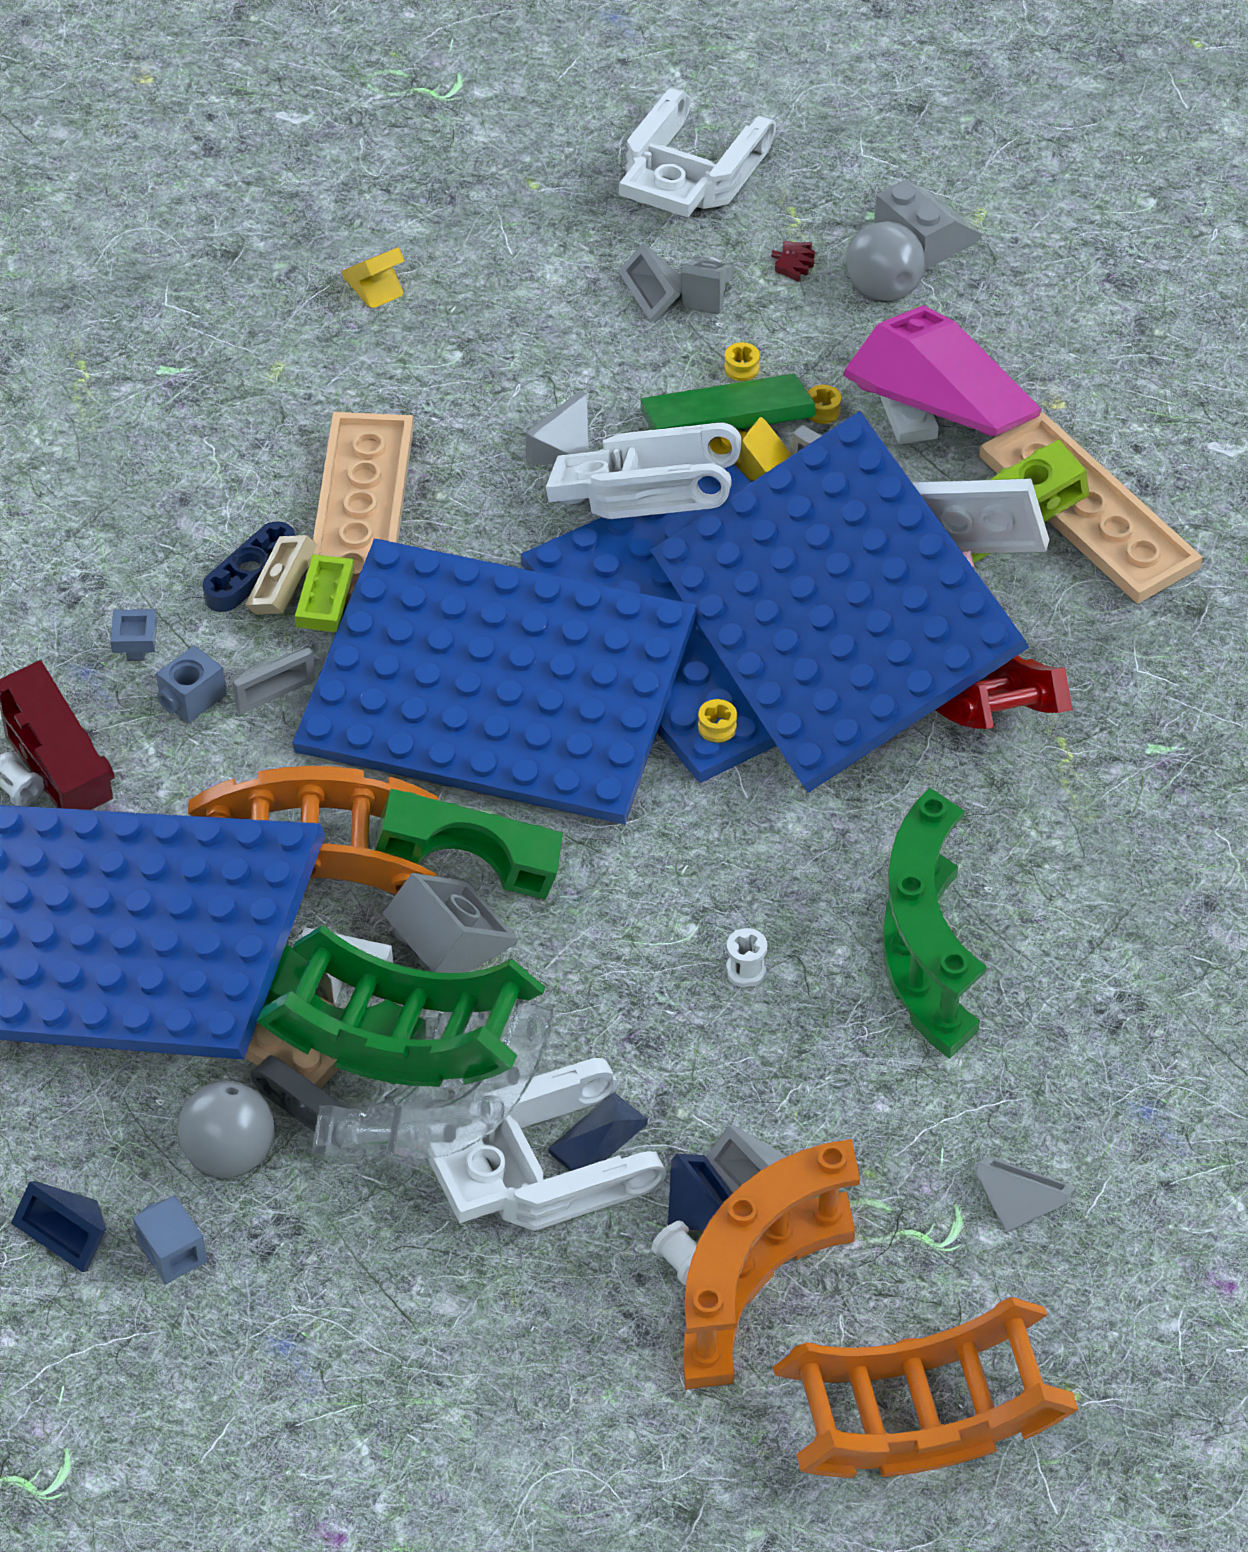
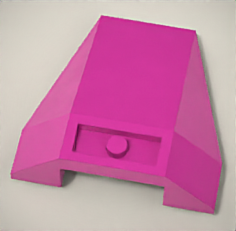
M925 305L878 323L849 362L843 374L844 377L857 383V386L866 392L884 396L991 436L1002 434L1040 416L1041 408L955 321Z

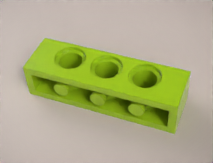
M1059 439L1046 447L1035 450L1031 456L1012 467L1004 468L995 477L989 479H1031L1044 522L1090 495L1086 469ZM971 553L973 563L990 553Z

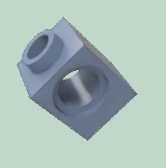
M195 645L156 672L159 690L157 697L160 704L167 712L171 714L176 713L188 723L227 695L223 667Z
M176 1195L163 1202H155L148 1205L140 1214L133 1217L137 1243L164 1284L207 1262L203 1235Z

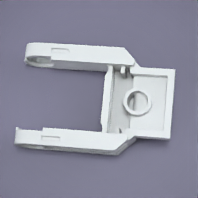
M669 88L627 140V147L629 149L626 153L628 163L626 164L625 171L627 174L619 182V195L687 218L696 207L706 209L727 205L768 153L775 136L776 122L775 120L758 116L750 126H745L718 163L714 164L710 160L667 147L685 123L691 105V96H688L686 92Z
M727 423L617 434L603 440L604 449L599 451L558 455L546 485L548 502L561 501L562 504L572 505L582 502L585 498H589L591 512L607 519L719 507L727 500L731 488V476L724 468L733 465L738 459L741 450V435L735 427ZM718 436L725 437L730 441L732 450L727 454H717L711 450L709 446L710 440ZM712 476L720 482L721 490L715 494H706L700 490L698 481L702 477Z
M589 1059L481 1093L467 1125L424 1138L423 1150L459 1223L499 1211L503 1220L536 1231L642 1196L656 1189L664 1181L666 1170L657 1153L650 1151L641 1152L623 1159L619 1155L543 1180V1171L521 1128L596 1105L608 1098L616 1090L618 1081L605 1059Z

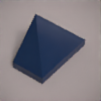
M614 1092L548 1148V1153L569 1171L606 1160L648 1124V1119Z
M676 1154L672 1158L668 1226L676 1221H682L689 1229L705 1230L717 1210L733 1194L705 1155Z
M37 1181L29 1182L11 1221V1224L81 1272L88 1271L106 1232L97 1200Z

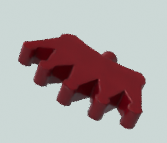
M784 241L783 252L772 250L771 258L778 259L775 262V272L797 282L800 281L801 274L808 275L809 267H814L815 251L812 250V243Z

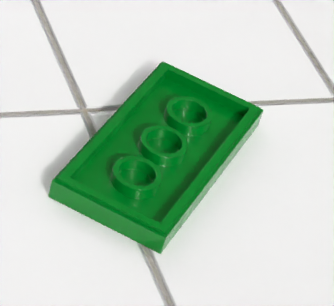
M795 373L640 398L641 412L651 430L712 423H727L739 430L751 428L760 417L765 419L768 424H775L815 416V403Z

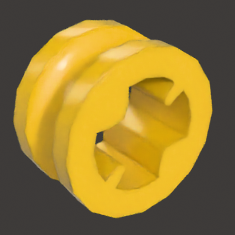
M739 342L730 345L725 350L724 371L729 378L735 381H749L758 375L760 353L754 345Z
M822 384L808 390V394L815 403V416L809 418L811 421L819 424H828L840 417L842 396L837 388Z
M713 699L703 703L699 708L698 731L704 739L719 743L725 742L735 735L737 711L732 703L722 699ZM717 718H722V719H720V720L718 721L717 724L712 723V722H715V721L717 720Z

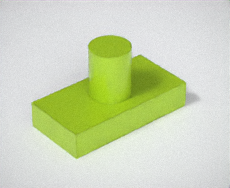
M312 554L295 613L296 628L337 632L355 571L354 559Z

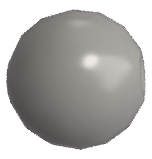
M883 221L867 225L860 229L852 238L847 249L845 268L853 287L871 300L893 301L907 296L918 286L923 276L926 256L917 235L900 223Z
M220 1080L202 1086L189 1096L177 1120L179 1147L193 1167L204 1174L214 1177L233 1178L248 1173L263 1162L275 1138L271 1108L256 1089L237 1081Z

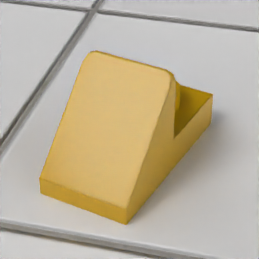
M399 247L341 271L344 279L370 308H376L403 295V289L393 266L405 261Z
M762 417L756 421L748 432L738 430L742 439L741 450L734 464L751 480H756L792 456L787 447ZM714 437L709 443L711 450L720 455L727 454L732 450L730 441L725 437Z

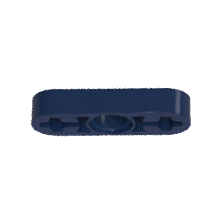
M279 521L265 524L204 578L202 584L204 601L207 607L217 612H226L233 610L251 594L278 538L281 536H295L294 529L289 524ZM249 561L257 562L261 565L254 571H243L239 568L241 564Z

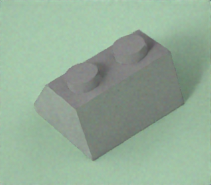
M906 179L876 195L874 223L883 221L900 223L917 235L926 256L924 270L980 241L982 238V234L933 192Z
M411 873L382 913L394 927L392 932L395 937L404 944L409 945L419 956V964L426 971L469 972L509 949L518 940L467 881Z

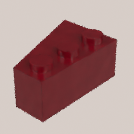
M42 660L1 678L0 712L5 736L31 773H37L43 778V789L55 806L61 809L92 810L112 800L113 793L110 781L115 779L113 769L107 758L103 755L99 756L88 733L80 725Z

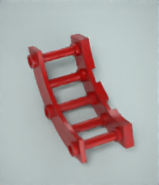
M971 551L962 552L974 568ZM1018 655L987 675L989 680L976 682L935 709V711L948 720L974 729L993 728L991 713L1021 706L1044 713H1061L1073 710L1065 667H1052L1033 659L1024 660Z

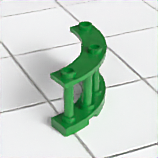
M929 787L905 816L892 847L888 872L889 899L885 910L882 936L883 958L893 993L897 1000H901L909 1012L911 1023L932 1046L950 1059L979 1030L980 1020L968 1012L959 1003V999L986 972L987 966L974 957L960 943L944 919L938 904L940 897L957 878L958 866L939 852L952 829L964 817L965 810Z
M321 925L296 941L292 947L294 951L309 961L294 993L290 990L263 1007L257 1022L294 1048L306 1054H309L312 1048L336 1059L334 1067L362 1077L387 1083L423 1087H441L443 1080L461 1078L465 1084L495 1077L512 1069L517 1054L500 1040L513 1007L542 995L546 987L512 958L499 965L472 972L441 973L417 970L368 954L343 940L324 925ZM324 972L355 988L340 1021L310 1005ZM372 995L404 1005L390 1037L357 1028ZM422 1009L452 1012L441 1039H409ZM491 1011L485 1026L464 1033L473 1012Z

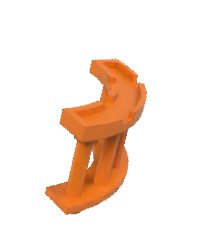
M335 766L283 767L259 771L257 779L236 784L237 782L234 778L224 781L189 799L188 814L200 817L269 820L270 812L301 808V822L318 823L319 808L351 810V846L322 843L310 878H329L357 882L396 895L411 873L437 876L436 873L411 861L369 849L370 815L380 818L390 788L438 800V796L397 778L389 776L386 783L365 778L364 770Z
M852 1139L821 1144L778 1160L743 1183L724 1201L711 1218L694 1251L686 1281L684 1306L686 1331L683 1352L685 1389L734 1384L733 1347L741 1315L746 1305L750 1304L760 1289L774 1277L776 1269L792 1258L798 1260L821 1249L854 1242L855 1228L848 1193H839V1188L860 1185V1176Z
M1010 1297L1000 1301L990 1311L964 1324L919 1339L906 1338L898 1341L896 1344L874 1347H832L809 1342L794 1347L788 1356L773 1366L775 1376L801 1380L803 1382L817 1436L814 1438V1441L796 1454L800 1471L820 1476L855 1478L857 1475L856 1469L879 1468L882 1477L940 1469L997 1452L995 1442L1011 1437L1021 1432L1022 1437L1026 1440L1078 1411L1073 1392L1043 1383L1026 1329L1047 1316L1045 1307L1019 1298ZM1009 1339L1024 1390L1019 1396L995 1407L978 1353ZM960 1360L976 1414L946 1425L940 1424L925 1370ZM905 1375L921 1430L889 1434L884 1430L871 1380ZM823 1382L851 1383L865 1434L842 1432L836 1429Z

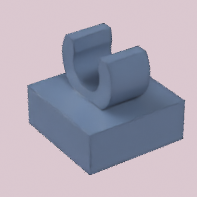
M156 609L113 610L110 640L112 653H126L128 661H144V652H155L157 631Z

